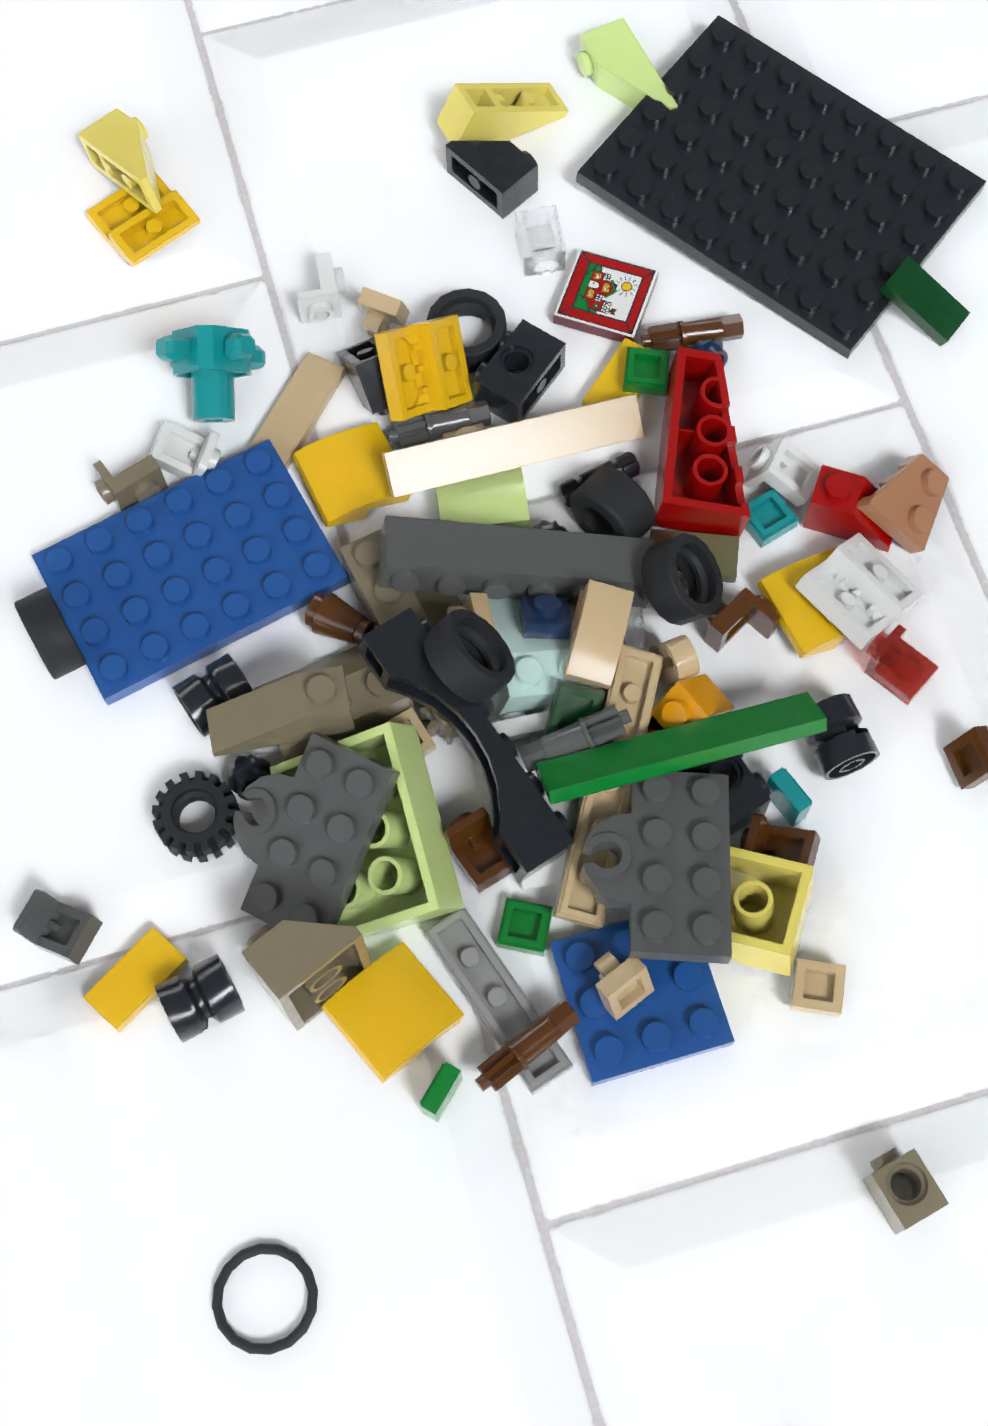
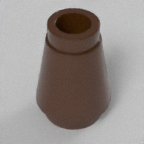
M320 592L316 594L309 603L305 613V624L312 627L314 634L352 644L361 645L363 635L375 629V622L369 620L334 593L326 595Z

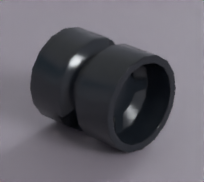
M228 653L206 666L205 676L200 677L193 674L172 687L185 712L203 737L209 735L207 709L254 691L239 666Z
M850 694L834 695L816 703L827 718V731L804 738L809 746L817 747L813 757L825 780H835L853 774L878 758L880 752L867 728H859L863 718Z
M218 954L193 965L192 977L188 979L178 974L155 985V990L163 1009L183 1043L203 1033L208 1028L209 1018L212 1017L222 1023L246 1011L237 989Z

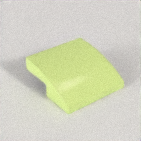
M521 467L435 488L440 520L530 528V514Z

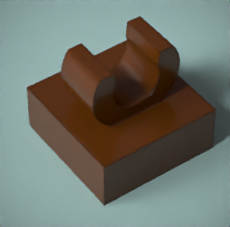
M987 725L975 726L943 747L961 790L975 788L988 779Z

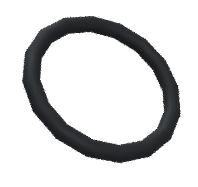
M259 1243L240 1250L224 1264L214 1283L212 1310L217 1328L231 1345L249 1354L272 1355L292 1347L307 1333L317 1312L318 1288L313 1271L299 1253L281 1244ZM260 1254L278 1255L292 1262L303 1275L308 1291L306 1311L299 1325L287 1337L272 1343H252L237 1335L228 1324L222 1306L224 1287L232 1271L244 1260Z

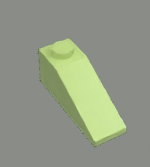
M623 17L580 34V53L576 55L577 64L581 74L584 77L591 76L598 88L632 109L646 95L654 100L661 101L669 110L678 107L673 97L667 93L664 82Z

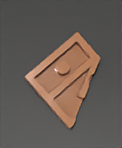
M923 453L909 456L897 467L895 474L886 476L879 483L880 488L871 496L863 497L859 500L856 507L910 554L923 552L949 477Z

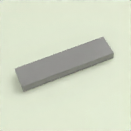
M466 908L454 911L424 931V936L500 1048L503 1047V1043L506 1040H512L540 1017ZM556 1042L531 1062L526 1071L522 1070L518 1075L533 1096L571 1070L573 1064L559 1043Z

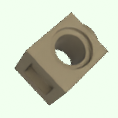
M895 1147L869 1162L874 1172L862 1181L895 1235L905 1231L949 1204L915 1148L901 1156ZM893 1174L904 1175L911 1181L913 1185L911 1200L899 1199L893 1193L890 1184Z

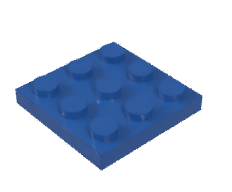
M629 920L550 942L549 945L565 1000L575 1010L580 1019V1022L574 1026L592 1086L733 1045L735 1042L709 963L639 959L647 967L654 991L617 1021L604 1008L595 986L600 981L598 975L601 973L594 967L593 963L608 951L620 964L628 959Z

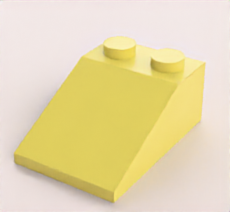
M730 846L731 960L742 965L791 977L814 890V866Z

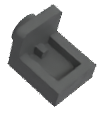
M35 889L12 929L16 934L40 950L79 965L103 922L90 913L59 902L45 891Z

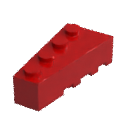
M678 347L669 369L654 499V510L656 513L654 526L685 532L739 536L740 538L751 515L749 504L745 502L742 487L744 476L742 466L738 465L735 448L737 437L735 426L731 425L728 409L730 399L722 355L719 353Z

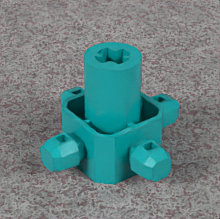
M195 325L174 330L172 335L163 336L156 341V355L161 360L170 362V366L173 368V375L175 377L191 379L192 421L199 423H227L235 421L234 379L250 376L253 370H258L266 364V353L260 346L255 345V339L251 336L250 331L243 328L219 325Z

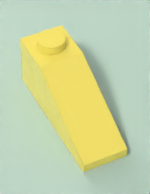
M455 83L436 122L448 142L508 141L566 117L569 110L551 83Z
M115 108L78 133L94 168L155 214L162 210L153 157L145 141L149 136L146 128L137 117L131 118L118 108Z

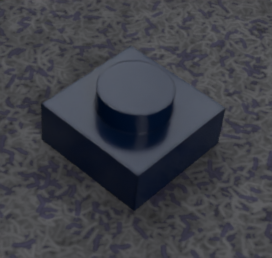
M548 594L521 596L519 614L523 638L570 640L572 622L567 597H555Z

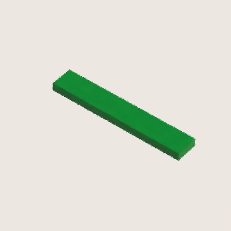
M807 691L537 762V776L550 804H556L827 731V718Z

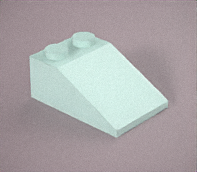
M488 598L495 629L508 645L515 664V674L512 680L492 697L496 719L513 712H523L526 715L544 712V709L551 705L557 679L599 688L564 677L571 638L570 640L523 638L519 614L521 599ZM569 607L571 622L573 623L574 615Z

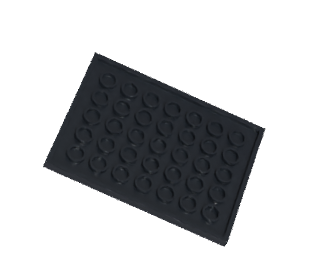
M720 15L712 21L661 78L667 93L673 97L678 107L669 110L661 101L654 100L646 95L577 171L576 176L578 184L846 359L850 357L892 304L879 291L881 286L907 256H910L922 267L979 196L987 182Z

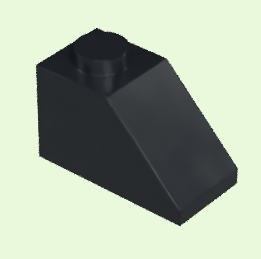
M450 141L445 145L447 172L502 219L538 191V164L529 152L521 151L510 141Z
M375 337L336 352L363 407L372 414L388 415L389 409Z

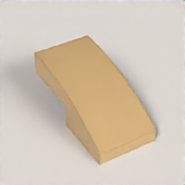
M589 579L584 589L577 628L570 642L564 672L565 678L604 689L611 687L628 625L634 597L633 591Z

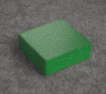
M627 347L623 392L666 396L670 351Z
M506 897L496 943L497 947L544 957L553 907Z
M447 1062L445 1064L442 1063L420 1101V1107L425 1116L437 1123L439 1122L463 1080L461 1070Z

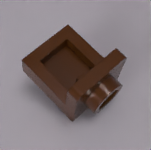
M745 587L729 604L722 601L717 611L707 617L706 622L709 626L704 642L718 653L747 623L766 639H769L775 632L780 617L776 613L773 604L762 595H754Z
M484 807L479 808L473 813L465 812L459 815L450 823L449 828L444 831L450 854L478 893L511 874V871L492 845L493 827L490 815Z
M754 813L750 827L745 828L742 833L740 849L814 866L821 838L815 830L770 825L764 814Z

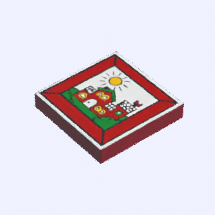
M579 248L553 314V323L621 343L625 338L635 342L657 283L659 270Z

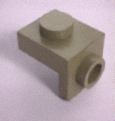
M151 454L112 477L101 460L92 464L99 478L93 482L97 492L107 505L115 502L120 511L168 488L161 468Z

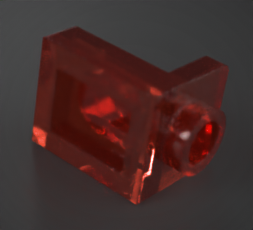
M898 624L889 635L882 631L868 647L866 653L871 658L864 673L908 706L936 674L939 667L903 640L907 629Z

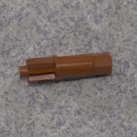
M740 313L688 322L681 320L675 323L650 326L647 329L648 334L641 335V345L645 348L674 351L678 347H693L695 343L703 339H719L721 342L742 339L744 324Z
M561 1000L512 1040H506L503 1043V1047L477 1067L481 1075L474 1081L481 1091L484 1092L491 1086L496 1092L522 1070L526 1071L531 1062L580 1022L575 1010L565 1000Z

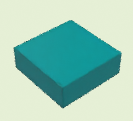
M770 488L748 501L751 518L745 528L761 548L797 527L798 517L774 488Z
M781 767L768 778L767 784L771 793L769 797L789 824L794 827L806 818L812 806V800L787 769Z

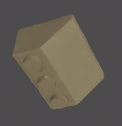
M382 529L339 548L342 565L348 575L349 582L369 620L375 622V628L408 608L413 610L418 619L425 618L433 628L447 615L446 610L448 607L463 606L458 595L447 596L440 592L419 590L400 592L394 588L379 587L378 540Z
M356 645L254 688L256 690L293 674L342 665L348 687L355 730L326 736L334 741H340L382 725L410 707L414 710L412 699L384 689L359 653L360 645ZM309 739L279 744L278 747L284 761L303 755Z
M282 920L274 927L269 924L256 931L247 941L249 947L241 952L261 986L297 1031L323 1012L321 1007L330 997L372 964L362 934L355 926Z

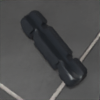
M626 452L615 457L616 462L614 463L607 461L580 474V479L577 481L571 478L558 486V493L563 504L570 508L571 495L601 467H613L631 478L638 476L640 464L636 456L632 452Z

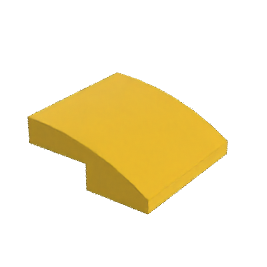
M157 173L156 179L162 210L158 213L152 212L122 188L86 211L87 218L94 228L133 267L201 223L200 218L176 189L171 191Z
M458 314L413 323L374 334L391 421H405L430 411L447 410L473 401Z
M378 422L335 433L297 450L292 456L326 527L364 520L370 509L406 502L411 494L391 497L381 453L392 451Z
M836 548L788 565L760 579L756 584L762 595L775 607L776 613L780 617L778 622L800 659L835 649L843 639L847 638L795 588L803 575L827 560Z
M401 942L365 968L330 997L321 1007L382 1084L419 1058L424 1048L458 1025L465 1015L404 942Z

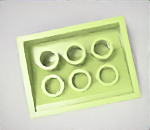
M387 722L337 741L400 772L337 925L355 926L363 938L424 922L465 908L416 726ZM303 755L269 767L271 774L282 773L295 776Z

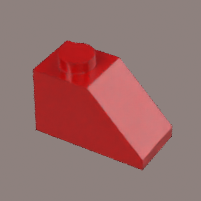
M822 464L802 527L844 540H848L857 533H860L876 549L885 552L889 551L892 537L856 507L859 500L863 497L871 496L878 488L864 476Z

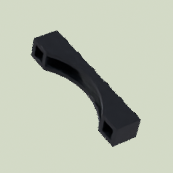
M408 608L363 635L359 653L385 690L409 697L431 709L450 724L469 746L483 771L491 797L493 814L492 845L520 884L568 851L574 843L571 838L573 834L572 828L564 815L557 810L553 812L543 798L545 791L535 774L531 771L526 773L516 759L518 754L511 739L503 732L499 734L489 720L490 712L485 702L478 704L466 701L454 694L440 681L431 668L424 650V639L432 627L425 618L418 619L413 610Z

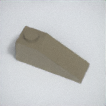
M342 665L293 674L206 710L214 757L310 739L312 733L327 736L355 730L348 687Z

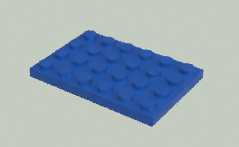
M270 439L217 464L215 469H207L202 476L194 475L31 555L108 706L309 605L316 594L321 592L327 595L350 584L347 573Z

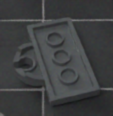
M312 733L295 776L276 773L261 776L248 785L242 792V795L247 799H262L267 807V815L265 820L259 824L254 819L252 813L234 811L233 821L236 840L243 853L258 865L240 909L267 924H271L273 927L282 920L337 925L400 772L322 734Z
M673 772L631 783L630 813L612 815L597 823L586 837L583 845L582 854L592 856L599 851L607 850L614 853L619 860V864L613 868H602L594 862L583 863L582 876L594 895L593 899L610 909L629 911L628 958L729 964L732 958L729 776L725 774Z

